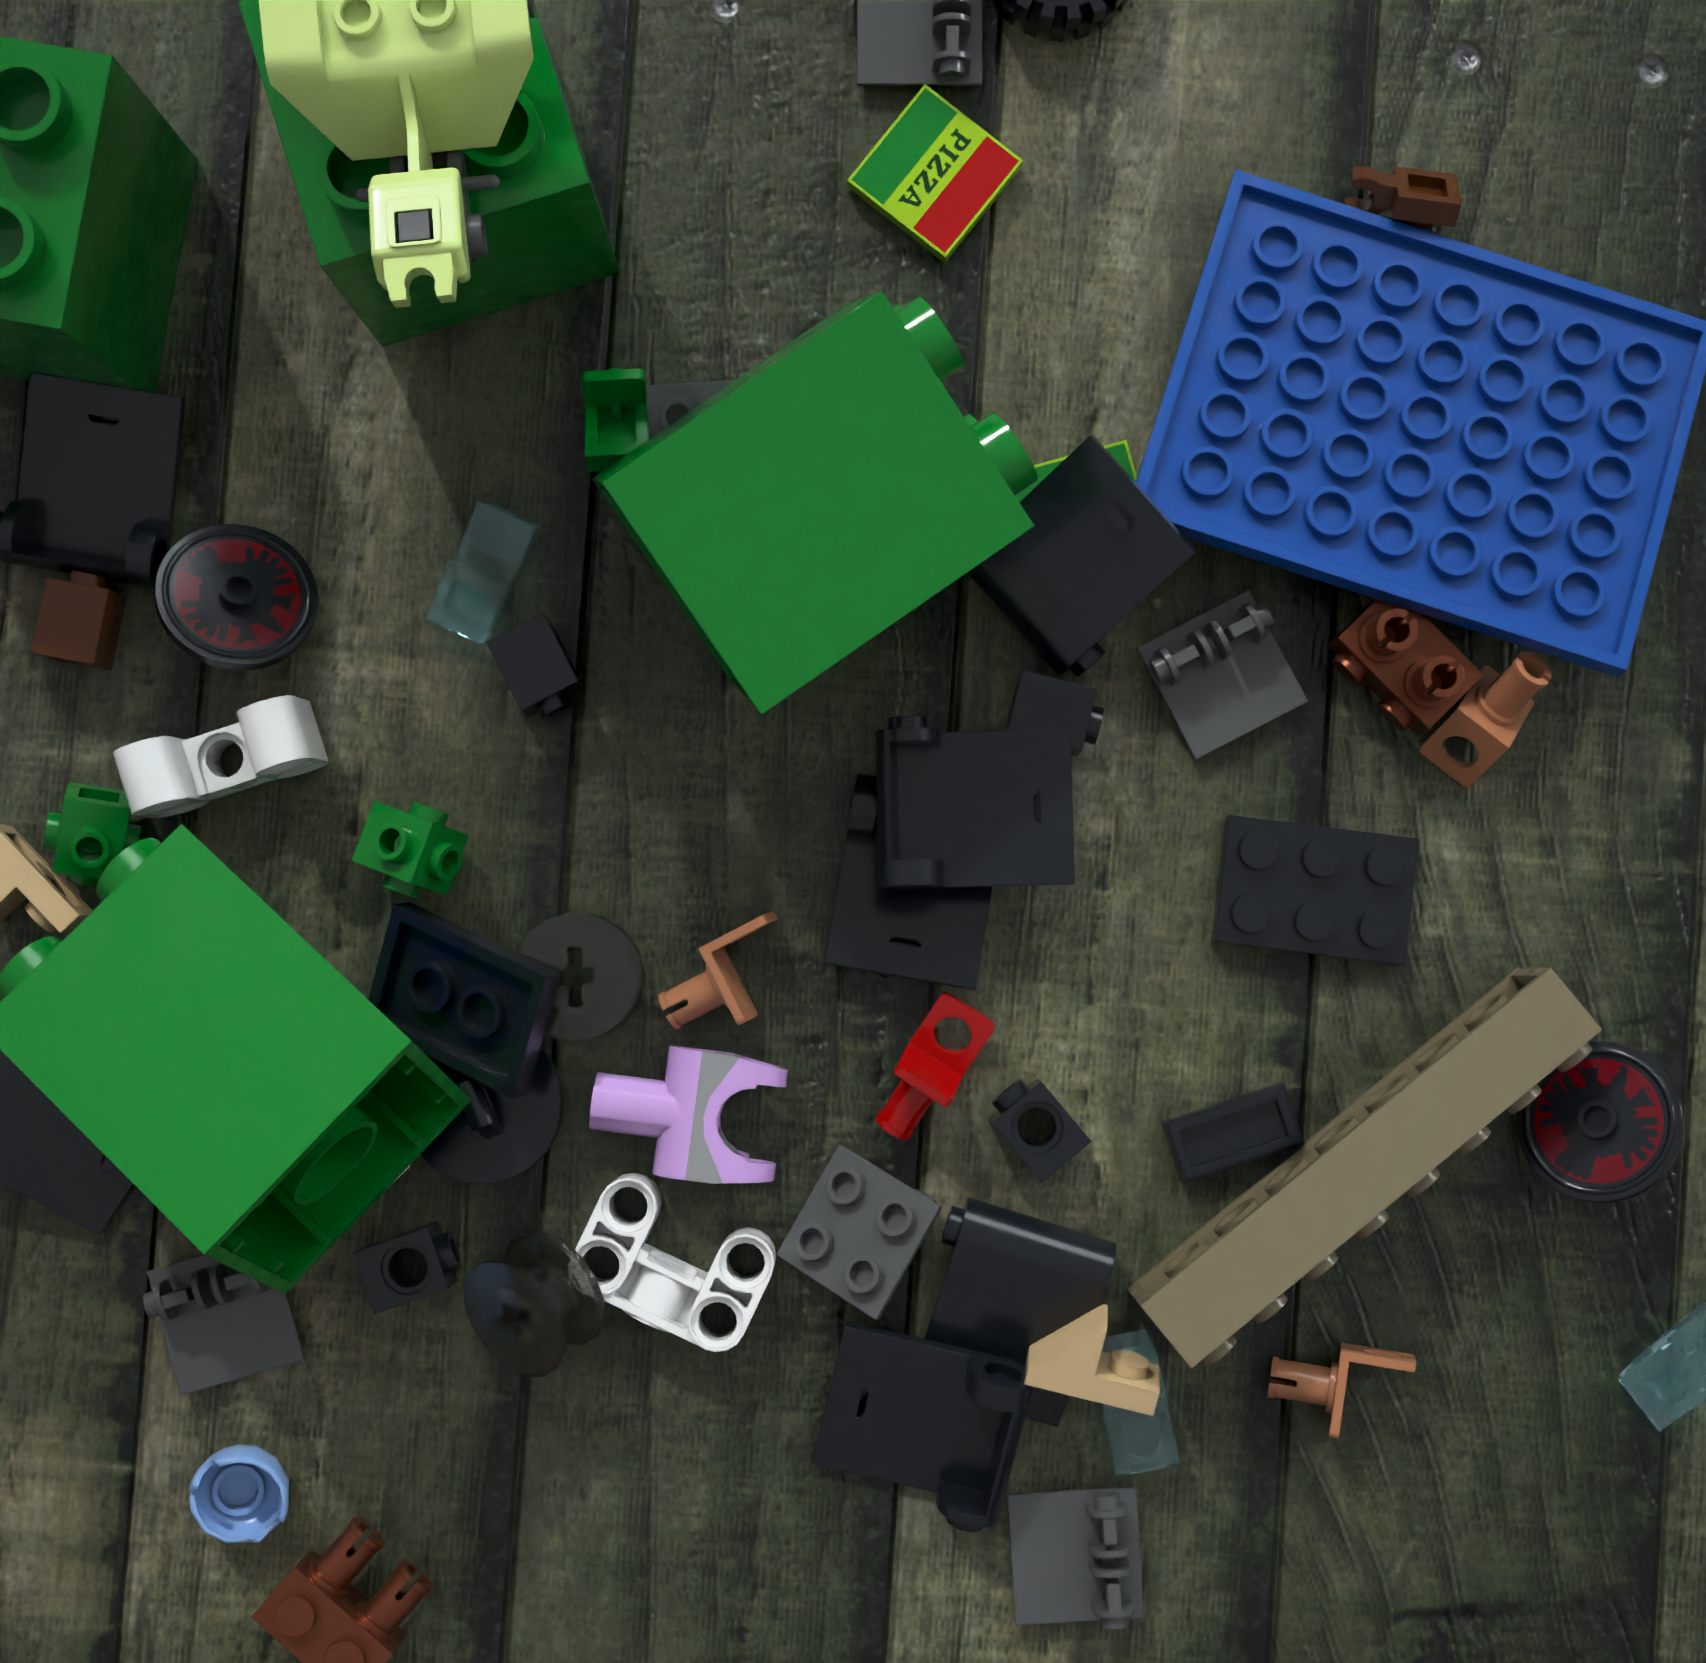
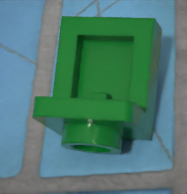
M610 368L601 371H585L581 374V388L585 404V460L588 472L604 471L649 440L645 387L647 384L643 369Z

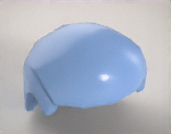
M237 1444L225 1447L212 1454L197 1469L189 1486L190 1511L202 1531L226 1544L259 1543L280 1522L283 1523L287 1516L289 1507V1478L277 1457L256 1445Z

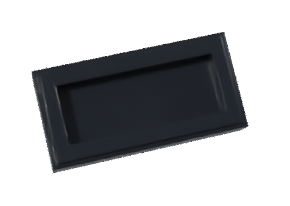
M1283 1082L1161 1121L1180 1182L1183 1184L1305 1144L1285 1083Z

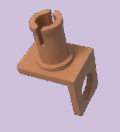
M1528 651L1520 652L1501 674L1490 666L1484 665L1480 669L1484 675L1464 694L1456 709L1423 742L1419 749L1420 753L1462 786L1470 787L1510 748L1534 705L1531 698L1551 680L1552 674L1549 666L1538 655ZM1454 736L1468 739L1476 746L1478 759L1468 763L1457 761L1447 753L1445 740Z
M774 911L763 914L698 948L706 963V971L658 994L662 1011L685 999L688 1001L687 1006L666 1016L672 1027L679 1030L685 1024L722 1005L729 1008L737 1025H741L758 1016L724 947L778 920Z
M1340 1342L1338 1362L1332 1361L1331 1367L1284 1360L1273 1356L1267 1398L1274 1399L1276 1397L1325 1406V1413L1331 1414L1329 1437L1339 1439L1349 1362L1415 1372L1416 1358L1413 1354ZM1272 1377H1278V1378H1284V1379L1295 1380V1382H1294V1381H1288V1380L1277 1379V1378H1272Z

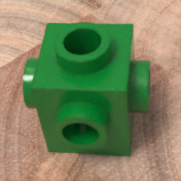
M74 782L68 783L63 799L61 813L49 811L45 829L43 850L55 851L52 872L66 874L68 881L78 885L97 886L99 878L109 863L128 846L140 840L142 826L129 824L131 810L124 790Z
M374 801L352 861L384 873L385 877L381 886L418 899L422 888L447 895L452 880L461 867L462 853L469 835L445 826L450 814L413 801L408 813Z

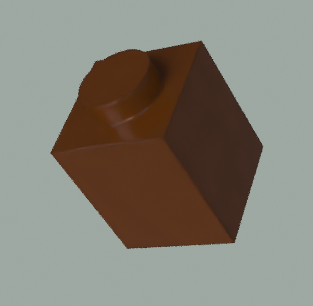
M71 571L68 581L46 577L31 653L50 660L112 671L126 597L107 589L108 581L98 575Z

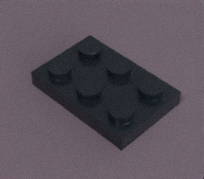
M1228 815L1225 818L1211 942L1405 965L1419 839Z
M411 902L393 904L368 1000L426 1055L511 1098H516L528 1094L562 974Z

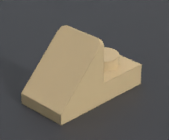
M0 824V922L27 898L30 902L25 905V910L38 925L50 933L58 930L60 933L70 934L93 910L57 873L52 872V867L13 826Z
M1103 1304L1029 1346L1026 1357L1024 1385L1154 1416L1160 1394L1159 1365L1149 1363L1148 1359L1129 1350H1115L1112 1353L1102 1351L1108 1326V1305Z

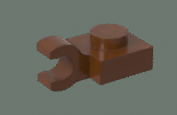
M1366 166L1352 168L1350 174L1351 187L1367 189L1371 191V194L1364 199L1345 198L1343 204L1376 215L1385 210H1391L1392 219L1402 220L1407 225L1422 229L1432 228L1436 225L1456 226L1462 205L1457 174L1394 166L1392 174H1384Z

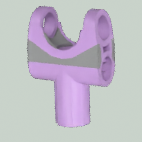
M669 1046L665 1081L602 1072L597 1073L591 1099L589 1128L591 1130L657 1138L652 1170L653 1175L709 1184L774 1181L776 1163L749 1158V1153L738 1150L730 1144L721 1129L720 1115L728 1098L741 1090L756 1089L758 1085L786 1087L789 1070L730 1052Z

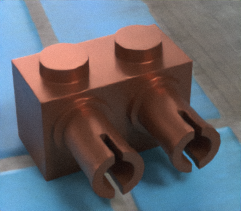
M1373 599L1327 644L1336 654L1332 659L1336 669L1356 686H1360L1364 682L1381 699L1377 704L1380 713L1394 727L1403 732L1410 728L1415 734L1430 729L1484 675L1424 614L1377 599Z
M353 1517L350 1520L346 1529L321 1557L311 1549L251 1616L254 1621L301 1663H386L407 1635L398 1626L425 1595L434 1589L432 1581L423 1572L406 1592L402 1591L404 1585L419 1568L407 1560H402L398 1564L394 1573L370 1600L353 1587L350 1582L376 1552L385 1546L383 1537L375 1529L358 1549L354 1548V1543L370 1526L368 1522L359 1517Z

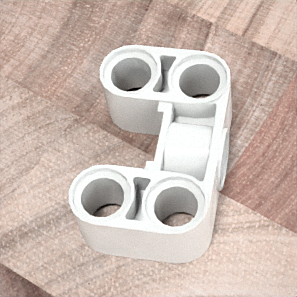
M292 695L269 698L239 709L236 712L239 720L238 723L186 740L172 736H159L137 741L115 750L113 755L131 814L133 816L153 819L170 817L200 808L208 804L209 801L276 779L305 774L326 766L329 761L310 701ZM236 743L243 752V763L236 774L228 777L221 768V757L228 746Z
M635 1172L623 1174L616 1178L601 1194L573 1253L570 1267L572 1277L577 1286L586 1293L622 1309L634 1319L658 1330L673 1333L705 1350L713 1352L727 1351L737 1345L743 1337L772 1276L776 1261V1251L770 1237L761 1230L751 1227L735 1230L726 1237L709 1272H705L645 1243L658 1217L662 1204L660 1190L655 1182L646 1175ZM631 1187L643 1193L648 1207L643 1218L630 1221L618 1215L614 1207V1197L619 1189ZM742 1243L755 1245L764 1255V1267L754 1275L746 1276L737 1273L729 1263V1252L733 1247ZM603 1246L615 1252L620 1266L618 1274L606 1279L592 1274L587 1267L586 1261L587 1253L591 1248ZM715 1302L727 1304L736 1315V1326L727 1333L718 1334L711 1332L702 1322L701 1312L705 1306Z

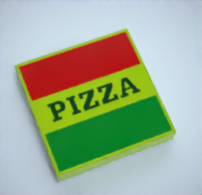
M924 84L847 179V187L945 263L1022 168L1023 160Z

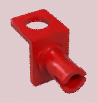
M943 992L905 1047L893 1071L896 1076L901 1078V1081L883 1109L879 1110L875 1117L881 1128L898 1139L909 1140L914 1128L934 1100L942 1106L948 1107L956 1094L962 1077L993 1033L995 1028L994 1022L952 994ZM946 1017L963 1019L971 1030L970 1043L965 1048L959 1050H950L943 1047L935 1035L936 1025L941 1019Z

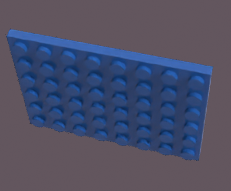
M1235 169L1135 482L1186 538L1619 677L1628 668L1706 371V320Z

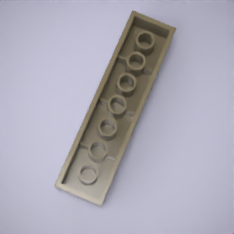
M1516 968L1309 1138L1304 1145L1298 1147L1129 1286L1127 1290L1191 1369L1201 1360L1206 1366L1215 1363L1234 1347L1237 1340L1233 1337V1334L1252 1318L1259 1324L1278 1312L1288 1300L1284 1292L1304 1276L1310 1282L1329 1270L1339 1258L1334 1252L1353 1235L1361 1240L1380 1228L1390 1216L1385 1209L1404 1193L1409 1198H1412L1432 1185L1440 1176V1172L1436 1167L1456 1151L1459 1156H1463L1483 1143L1491 1134L1490 1129L1486 1125L1505 1110L1510 1114H1514L1535 1100L1542 1091L1537 1083L1556 1068L1560 1072H1565L1587 1057L1592 1051L1588 1041L1602 1031L1601 1027L1552 968Z

